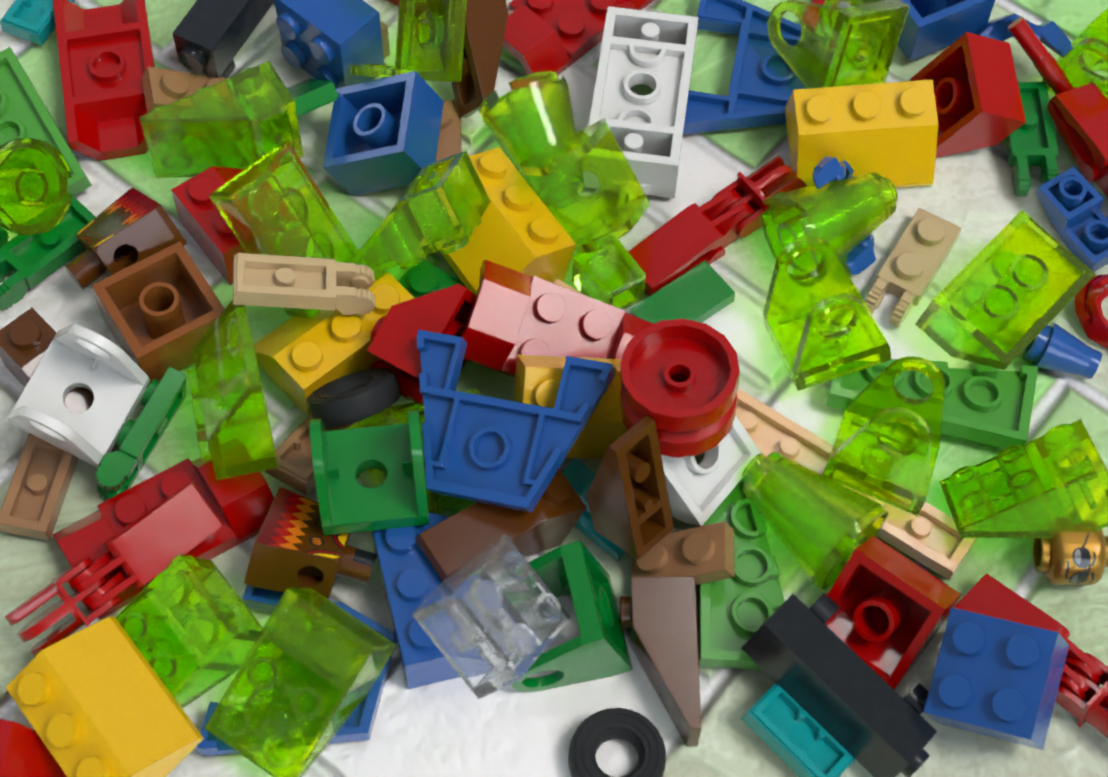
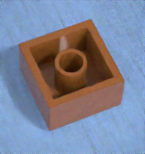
M180 241L91 285L103 320L122 350L148 375L150 379L149 384L153 379L160 381L169 366L180 371L233 343L226 310Z

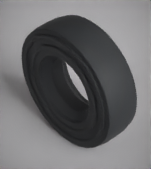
M367 369L348 374L323 385L308 397V405L313 419H321L324 427L341 426L366 419L387 409L400 398V388L391 369Z
M608 708L598 711L586 718L572 736L568 751V765L571 777H613L604 773L596 762L598 748L610 739H622L629 742L638 754L636 768L628 775L622 777H663L666 765L664 741L655 725L638 712L625 708Z

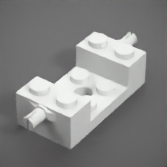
M608 6L584 149L582 187L618 192L615 214L620 218H623L625 203H627L626 219L635 216L637 195L644 194L675 198L699 17L668 14L656 9V12H653V9L643 11ZM642 84L651 87L653 92L648 95H637L630 88Z

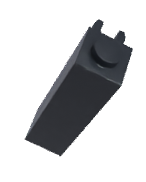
M197 0L172 33L179 63L195 73H203L216 78H229L235 69L233 58L274 3L275 5L274 0Z
M825 592L810 608L792 594L763 623L741 649L873 777H896L900 772L905 777H911L929 758L930 754L923 748L937 733V730L921 716L924 712L929 691L922 684L918 683L908 695L902 698L825 624L840 606Z

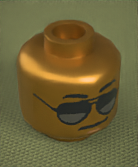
M1091 518L1051 519L1046 522L1042 531H1036L1034 535L1033 562L1035 570L1043 572L1047 581L1053 585H1094L1100 581L1105 567H1108V536H1104L1099 523Z

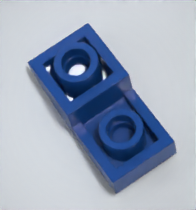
M1075 167L1039 186L1036 194L1049 220L1066 246L1086 271L1092 274L1107 265L1108 218L1100 210L1104 198Z

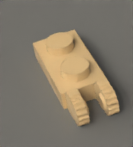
M919 207L879 271L862 310L873 314L881 305L886 292H889L901 298L893 307L889 320L890 324L899 328L913 305L918 306L955 245L962 228Z
M248 253L234 254L233 305L334 311L336 308L343 315L358 314V316L360 314L365 315L374 310L375 294H372V291H368L369 287H373L374 270H371V267H367V265L336 262V259Z

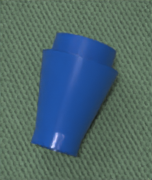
M1039 321L1029 335L1023 357L1031 360L1032 365L1038 366V368L1080 375L1091 379L1099 367L1102 352L1092 349L1055 322L1047 325Z

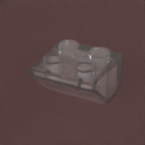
M507 534L499 537L439 584L412 614L478 699L521 680L571 617Z

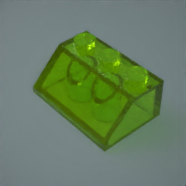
M289 141L279 144L209 195L248 254L336 259V262L356 263V265L363 264L365 261ZM283 308L288 316L311 319L321 311L317 309Z
M1021 210L930 302L915 325L951 357L1005 370L1096 273Z
M232 300L193 348L196 368L187 370L192 398L195 399L191 400L197 430H200L196 431L201 459L202 462L212 460L217 480L278 467L246 306L233 305Z

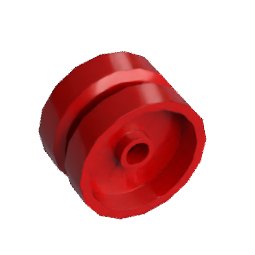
M685 318L661 320L641 329L626 345L620 362V406L622 421L626 429L632 428L646 415L653 418L656 424L661 455L673 458L697 456L716 447L731 431L737 409V390L740 376L737 352L726 336L706 323Z

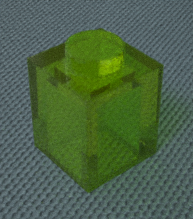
M613 233L599 241L592 240L587 242L573 255L572 282L582 294L623 310L644 299L646 273Z

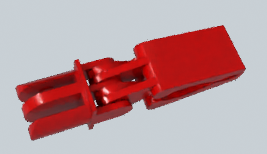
M1092 82L1055 95L1050 99L1047 110L1085 179L1090 183L1095 182L1108 200V99Z
M779 155L747 177L738 172L737 180L715 194L709 202L700 207L696 203L691 204L623 255L621 265L649 297L704 260L710 265L720 259L726 253L724 248L739 237L745 238L760 227L766 230L769 218L804 195L808 190L807 184L802 179L796 178V173L790 166L784 165V160Z
M193 481L189 482L103 543L107 550L93 560L89 556L83 558L57 578L54 577L52 583L4 617L10 625H14L58 595L59 601L27 623L17 633L23 642H27L47 630L67 614L71 613L73 615L70 620L33 646L30 652L35 657L41 650L67 638L83 625L88 627L90 622L120 600L118 596L120 592L132 584L137 588L144 586L220 529L224 523L212 510ZM118 566L120 567V568L117 569L115 572H113L111 575H109L107 578L104 577L106 574H108L110 571H112V570L115 569L116 567H118ZM67 581L75 592L71 596L62 587ZM79 601H82L89 611L85 615L82 614L76 605Z
M986 573L953 608L1059 632L1068 643L1069 649L1056 702L1079 720L1077 724L1079 728L1087 722L1108 738V666L1093 655L1084 653L1068 639L1070 633L1066 627Z

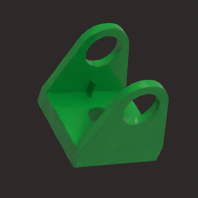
M418 409L407 410L409 423L325 431L321 419L310 420L312 462L323 535L430 525ZM369 469H378L387 476L381 485L373 488L364 487L357 480L361 473Z
M580 540L559 546L502 575L492 583L491 593L493 600L502 605H520L571 595L581 634L516 666L510 672L513 689L522 692L542 691L612 677L633 670L623 628H620V615L610 575ZM521 583H538L525 590L506 591L510 587ZM557 670L556 672L549 675L535 678H527L528 676L541 671Z

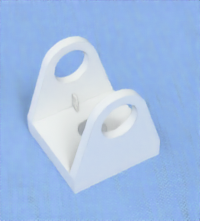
M71 324L56 333L7 420L10 424L87 463L100 467L101 459L105 454L111 452L123 426L129 420L150 379L126 352L115 343L90 329ZM83 387L89 389L94 394L93 404L88 410L80 413L68 410L65 407L67 394L74 388Z
M736 415L731 431L716 447L705 451L704 459L699 465L696 463L695 456L673 458L661 455L672 517L687 524L702 526L761 457L762 453Z

